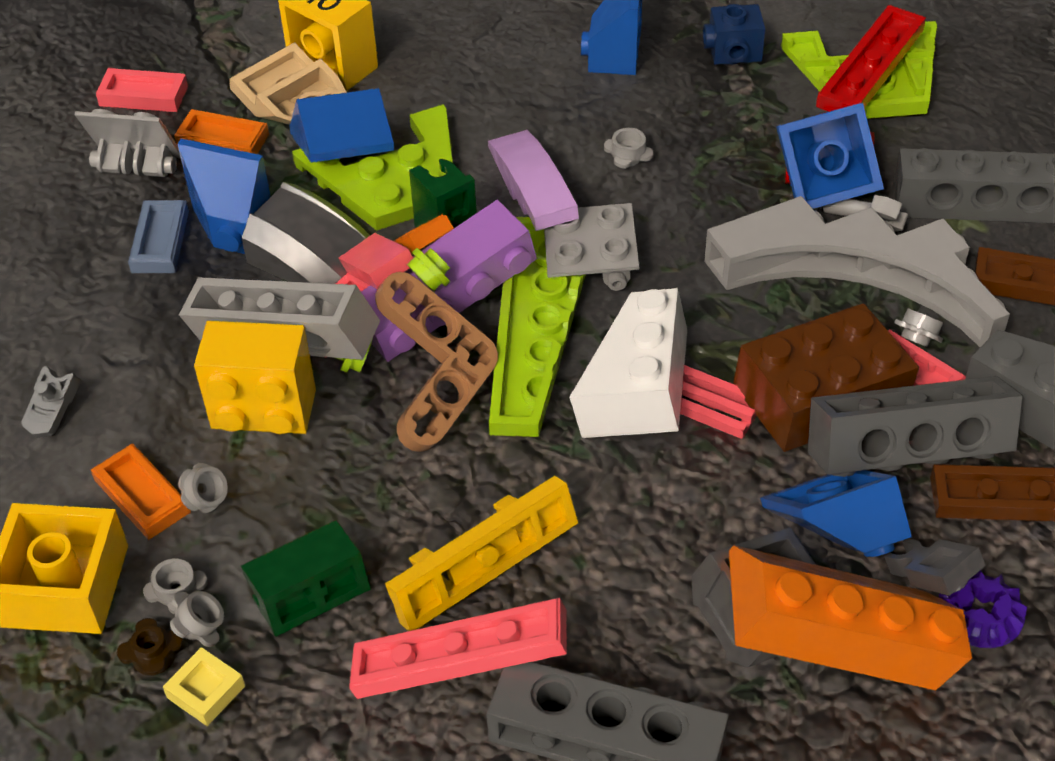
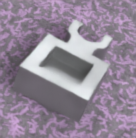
M907 538L902 542L906 550L905 554L895 555L888 553L884 556L892 575L908 577L911 586L949 596L965 587L967 581L986 566L979 547L939 539L930 547H924L920 541Z

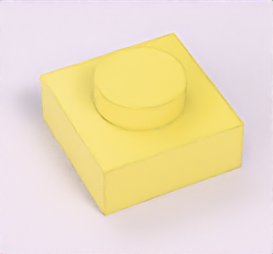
M201 647L168 680L163 689L169 700L208 726L245 687V683L240 673Z

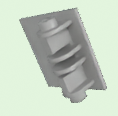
M94 109L92 112L75 111L76 118L98 146L97 151H91L89 163L91 167L97 168L99 172L120 173L122 171L123 174H130L133 168L135 175L144 174L146 176L167 177L168 173H175L177 167L176 158L181 159L179 149L160 118L146 112H136L132 116L115 114L105 109Z
M632 203L578 208L579 219L544 228L548 278L603 273L604 283L610 289L618 291L624 289L629 282L630 270H639Z

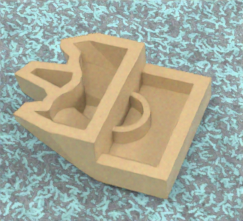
M295 42L230 78L231 91L255 116L289 125L296 99L347 93L338 75L321 58L313 62Z

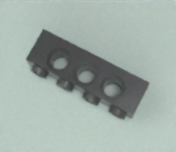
M900 148L892 186L893 199L902 203L900 211L908 213L907 218L1055 223V154Z
M998 376L812 397L808 454L828 475L840 477L854 475L856 471L877 468L893 471L901 469L903 465L925 462L941 465L949 462L950 459L992 458L996 453L1016 451L1023 395Z
M538 660L503 668L487 711L489 742L557 761H720L725 743L729 714L718 712L705 703H684L662 697L657 692L648 688L635 687L631 689L606 682L603 678L592 673L575 674L552 668L548 663ZM549 705H559L565 709L559 712H548L543 708ZM611 719L620 724L615 727H604L597 722ZM657 734H667L676 740L664 743L652 737Z

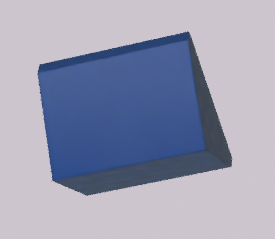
M379 88L296 99L290 123V134L311 163L394 151V142Z

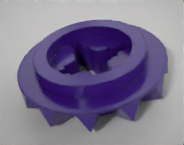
M980 570L967 581V584L961 590L952 593L950 596L939 594V598L964 610L969 644L971 646L979 648L1001 647L1015 640L1023 629L1027 606L1023 605L1020 600V589L1007 586L1004 583L1002 574L992 578L985 576ZM977 598L981 603H994L991 613L988 614L983 608L971 609L974 599Z

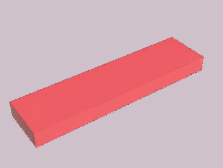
M556 598L354 643L349 689L357 699L566 655V608L561 598Z

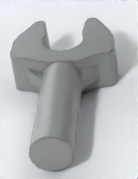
M874 195L872 203L846 199L823 206L825 213L848 216L872 207L885 222H888L893 227L895 232L903 230L908 217V213L900 211L902 207L901 202L880 195Z

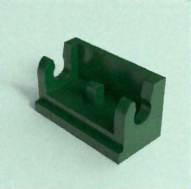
M439 159V168L441 172L446 173L441 177L430 175L429 170L420 165L410 169L409 176L415 228L440 215H447L453 228H456L477 213L475 179L470 174L465 176L451 161L446 159Z
M337 520L241 565L244 577L255 593L252 595V598L275 637L371 590L361 552Z

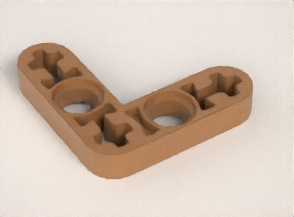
M396 272L389 275L378 287L375 293L377 308L388 320L441 362L397 422V435L400 442L412 451L422 452L429 450L444 437L495 368L498 361V352L495 344L485 334L416 277L406 272ZM400 288L406 295L404 301L397 304L392 297ZM422 304L425 309L415 319L412 318L410 315ZM429 316L441 318L446 323L447 336L444 338L432 336L426 328V318ZM458 335L461 336L463 339L458 344H456L457 347L451 350L448 347V345L452 341H454L458 337ZM473 349L480 354L477 359L478 363L474 366L467 361L470 356L469 352ZM439 381H449L456 386L459 392L457 403H446L439 397L437 393ZM431 410L437 415L426 426L425 430L427 433L420 437L414 432L417 427L416 422Z

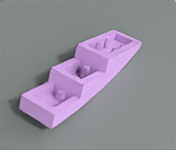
M528 130L488 141V147L512 199H517L523 214L529 215L536 231L579 219L578 206L563 177L548 153Z

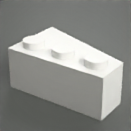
M678 288L651 289L630 293L570 395V401L582 438L679 431L687 326Z

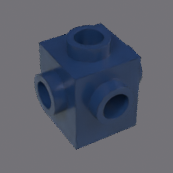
M730 4L722 7H711L710 24L703 25V44L705 49H711L714 65H733L762 61L765 25L759 4Z

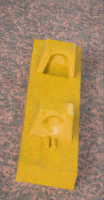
M554 475L518 499L507 495L493 504L494 509L497 511L495 514L435 552L423 548L409 557V561L413 566L385 583L388 594L394 604L399 623L408 631L417 630L577 525L578 520L567 483ZM446 571L449 580H447L441 573Z

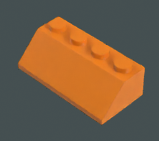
M733 545L729 550L735 646L931 690H937L972 659L964 610L927 591Z

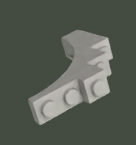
M800 196L707 229L704 262L726 290L759 281L791 277L833 278L864 283L900 294L932 309L960 328L979 347L997 330L1005 331L1010 315L1004 304L995 298L979 281L976 273L965 265L970 247L965 239L956 233L944 219L896 235L893 227L870 207L825 224L821 214L813 210L804 198Z

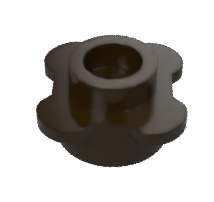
M145 618L136 623L135 632L128 642L118 646L117 656L123 664L132 663L134 668L141 674L148 676L158 675L172 665L175 659V651L179 650L183 645V638L177 636L172 630L167 631L159 627L155 619ZM155 644L153 647L145 649L146 645Z

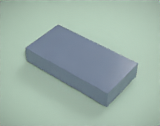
M186 200L143 201L128 261L131 273H176L189 214Z

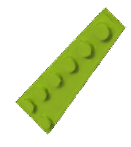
M516 217L530 232L537 260L529 264L521 273L515 274L503 282L496 347L498 361L495 365L489 434L495 436L539 437L586 274L548 278L544 229L536 231L530 217Z

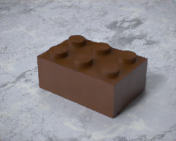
M862 303L742 344L733 384L738 386L746 397L745 402L750 408L755 409V415L781 449L786 452L808 444L812 397L914 386L919 366L868 307Z

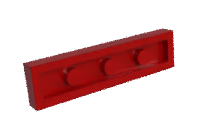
M888 5L820 90L817 96L816 107L829 112L863 103L865 108L924 31L926 17Z

